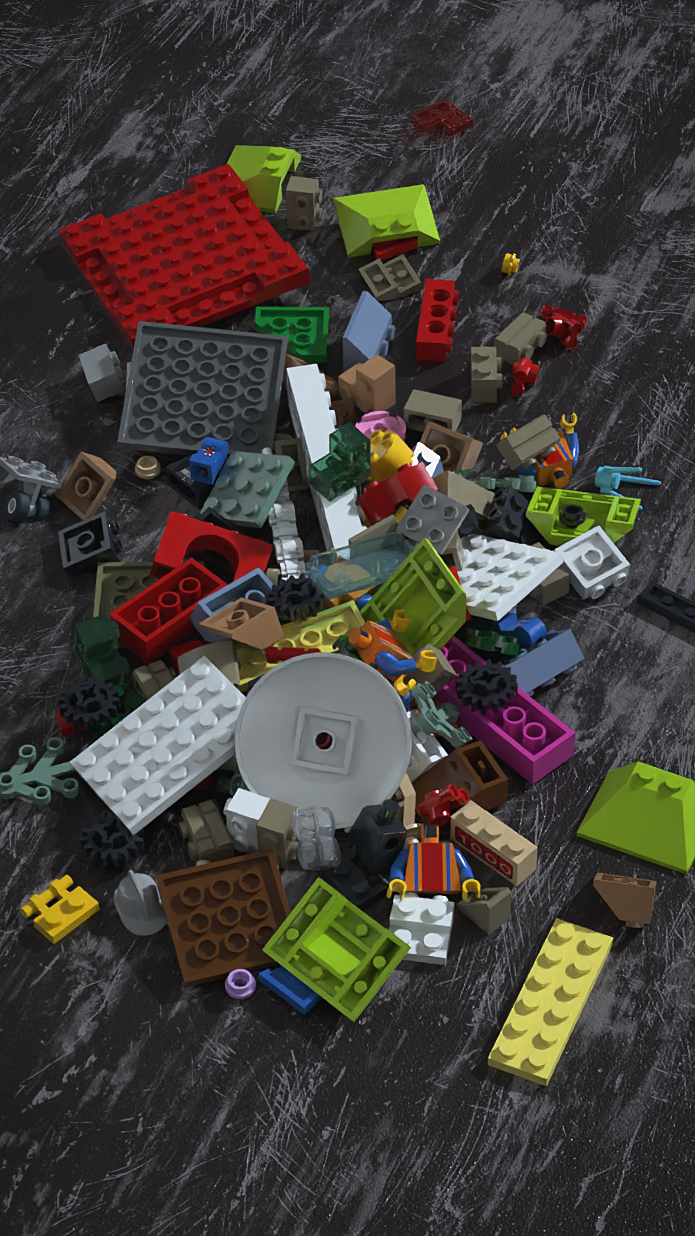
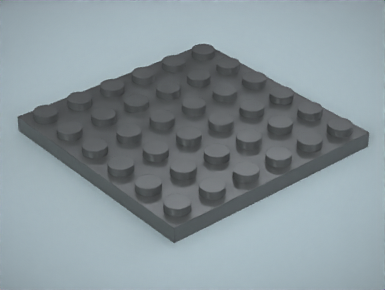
M138 321L117 441L118 448L190 456L201 449L206 437H211L228 442L227 457L230 456L232 451L262 454V450L267 447L271 448L273 453L288 336Z

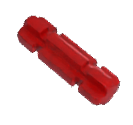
M544 305L541 310V318L545 320L547 317L559 313L568 319L578 321L582 325V330L585 329L588 323V317L578 314L576 316L575 312L560 308L555 310L550 305Z
M267 647L265 658L269 664H278L279 661L284 662L303 654L321 653V650L319 648H308V651H305V648L282 647V650H279V647Z

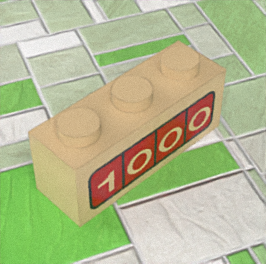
M470 800L469 803L465 804L451 816L450 839L515 886H518L536 870L538 847Z

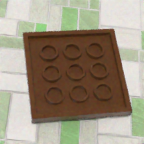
M272 849L155 876L185 988L227 978L232 971L237 969L253 972L280 965L262 950L291 913Z

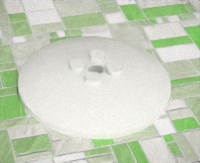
M336 653L303 654L288 659L269 670L257 681L245 698L235 729L236 760L242 778L250 792L298 807L299 827L306 829L333 830L353 825L365 806L381 805L384 800L391 799L405 776L411 755L410 722L404 704L396 690L385 677L371 666L350 656ZM321 732H327L332 737L333 742L328 749H322L317 745L316 739ZM348 814L352 821L344 823V816Z

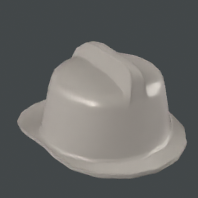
M129 870L128 876L120 882L113 896L114 904L127 930L135 935H154L167 924L157 885L150 876L141 873L134 874L132 870Z

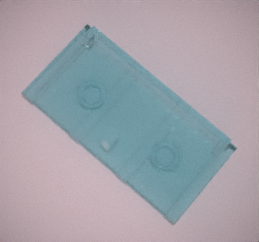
M396 531L310 556V562L305 563V573L330 600L341 595L385 583L415 547L403 536L401 531Z

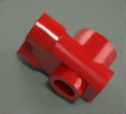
M559 313L546 318V334L548 336H557L561 340V344L568 350L575 349L578 345L577 336L582 331V325L575 319H568Z
M522 358L520 363L515 362L511 376L514 377L510 388L511 394L516 397L522 396L526 383L535 385L540 366L532 364V361L528 358Z
M450 784L439 791L427 793L424 796L425 801L418 804V811L422 817L427 818L430 826H441L451 820L450 810L469 803V796L463 788L457 790L453 784Z

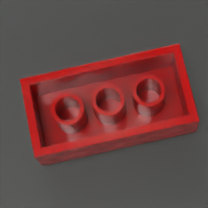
M191 557L109 613L111 635L149 665L168 652V648L178 645L197 631L189 621L197 602L228 584Z

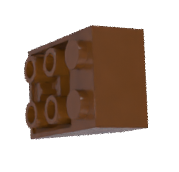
M481 740L454 750L411 783L416 793L415 811L425 826L430 825L427 818L420 815L418 804L425 801L424 796L427 793L439 791L450 784H453L457 790L463 788L468 793L469 801H473L484 810L506 803L508 796V779ZM463 806L450 810L451 816ZM451 820L444 825L438 826L439 829L447 825H450Z

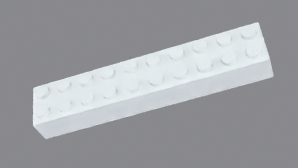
M317 364L287 368L288 406L296 437H301L306 474L330 565L337 554L355 564L349 558L348 539L364 531L367 527L366 525L362 526L360 522L363 521L362 509L360 505L356 506L355 504L357 502V491L355 486H350V482H352L351 469L349 466L345 467L344 464L347 463L346 451L344 447L340 448L339 446L341 444V434L339 428H334L336 416L334 410H329L331 398L329 391H324L326 389L324 373H319Z

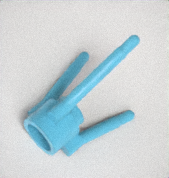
M599 467L595 477V486L601 488V494L619 497L624 496L612 491V489H617L620 481L660 486L661 482L620 475V473L642 472V468Z

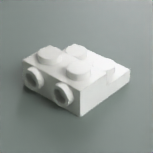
M600 526L555 549V552L562 554L563 563L561 565L569 572L570 583L583 600L588 597L596 599L605 592L606 587L612 584L614 587H618L627 580L630 564Z
M406 892L403 900H400L401 895H394L389 931L411 947L402 960L445 965L454 921V902H449L446 897L440 895L434 896L432 899L419 898L414 892Z

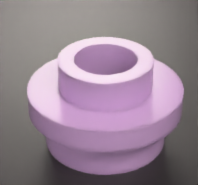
M237 969L232 971L227 977L225 989L231 997L244 999L254 993L256 981L249 971Z

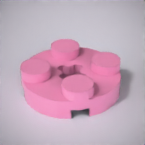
M386 411L367 413L362 417V421L355 426V438L361 447H364L369 442V436L378 429L382 432L394 431L403 442L406 439V424L404 420L398 415L397 419L389 416V412Z

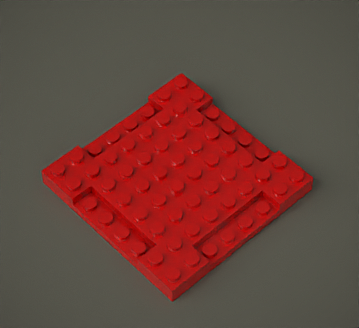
M229 164L188 179V187L178 190L175 193L137 206L108 219H105L103 214L100 213L59 229L63 247L132 350H134L138 321L202 327L311 283L309 268L288 241L284 243L249 197L248 188Z

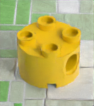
M378 429L369 436V442L363 448L357 450L351 458L355 463V467L370 483L374 481L381 483L397 474V469L408 462H411L413 465L414 461L411 458L415 457V454L394 431L382 432Z

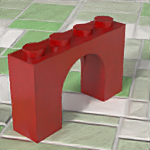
M171 511L149 576L161 579L180 566L188 554L196 550L205 549L218 552L228 559L234 571V582L258 567L265 573L273 545L260 539L239 534L233 530L215 526L210 522H203L185 514Z

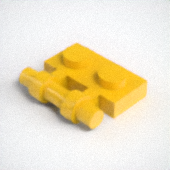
M67 874L60 880H53L48 884V888L39 895L34 894L27 900L28 903L20 908V912L25 918H28L33 913L38 915L33 920L34 927L53 944L100 910L99 903L80 886L71 892L66 890L73 885V880ZM54 898L59 900L50 908L46 906Z

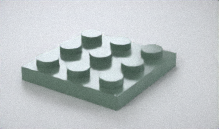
M232 451L200 513L202 514L210 507L234 525L262 528L295 462L290 456Z

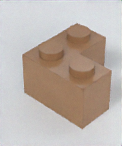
M375 355L364 364L357 363L338 376L339 396L342 399L353 397L354 405L365 413L386 411L396 404L395 365L379 355Z

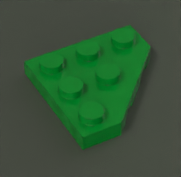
M256 307L255 330L260 334L288 336L287 353L308 363L327 362L329 307Z

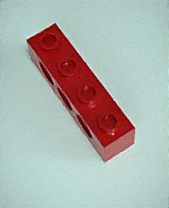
M426 279L416 339L417 361L446 362L447 352H452V338H449V336L454 337L455 322L451 321H456L457 306L454 305H458L459 291L455 290V280Z

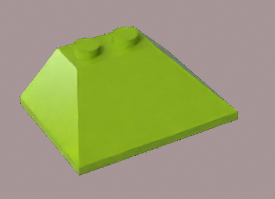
M236 145L227 164L232 167L248 188L249 197L259 210L276 213L282 201L281 184L288 171H296L301 155L295 150L283 147Z
M424 184L333 198L348 258L371 254L372 243L415 237L418 240V247L440 244V238Z
M537 486L527 508L526 517L551 545H556L557 548L597 526H600L610 540L615 543L633 529L641 499ZM566 505H578L583 508L586 520L578 527L571 528L560 522L559 514Z
M426 538L419 543L359 611L365 623L367 621L377 623L386 619L392 621L396 610H405L404 618L410 617L407 629L404 632L392 630L398 634L412 657L419 648L427 644L440 650L466 622V593Z
M641 762L610 770L584 817L576 836L687 874L695 859V782L686 777Z
M318 877L262 950L355 1022L411 947Z

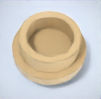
M152 456L139 458L135 465V473L142 479L155 478L161 471L159 462Z

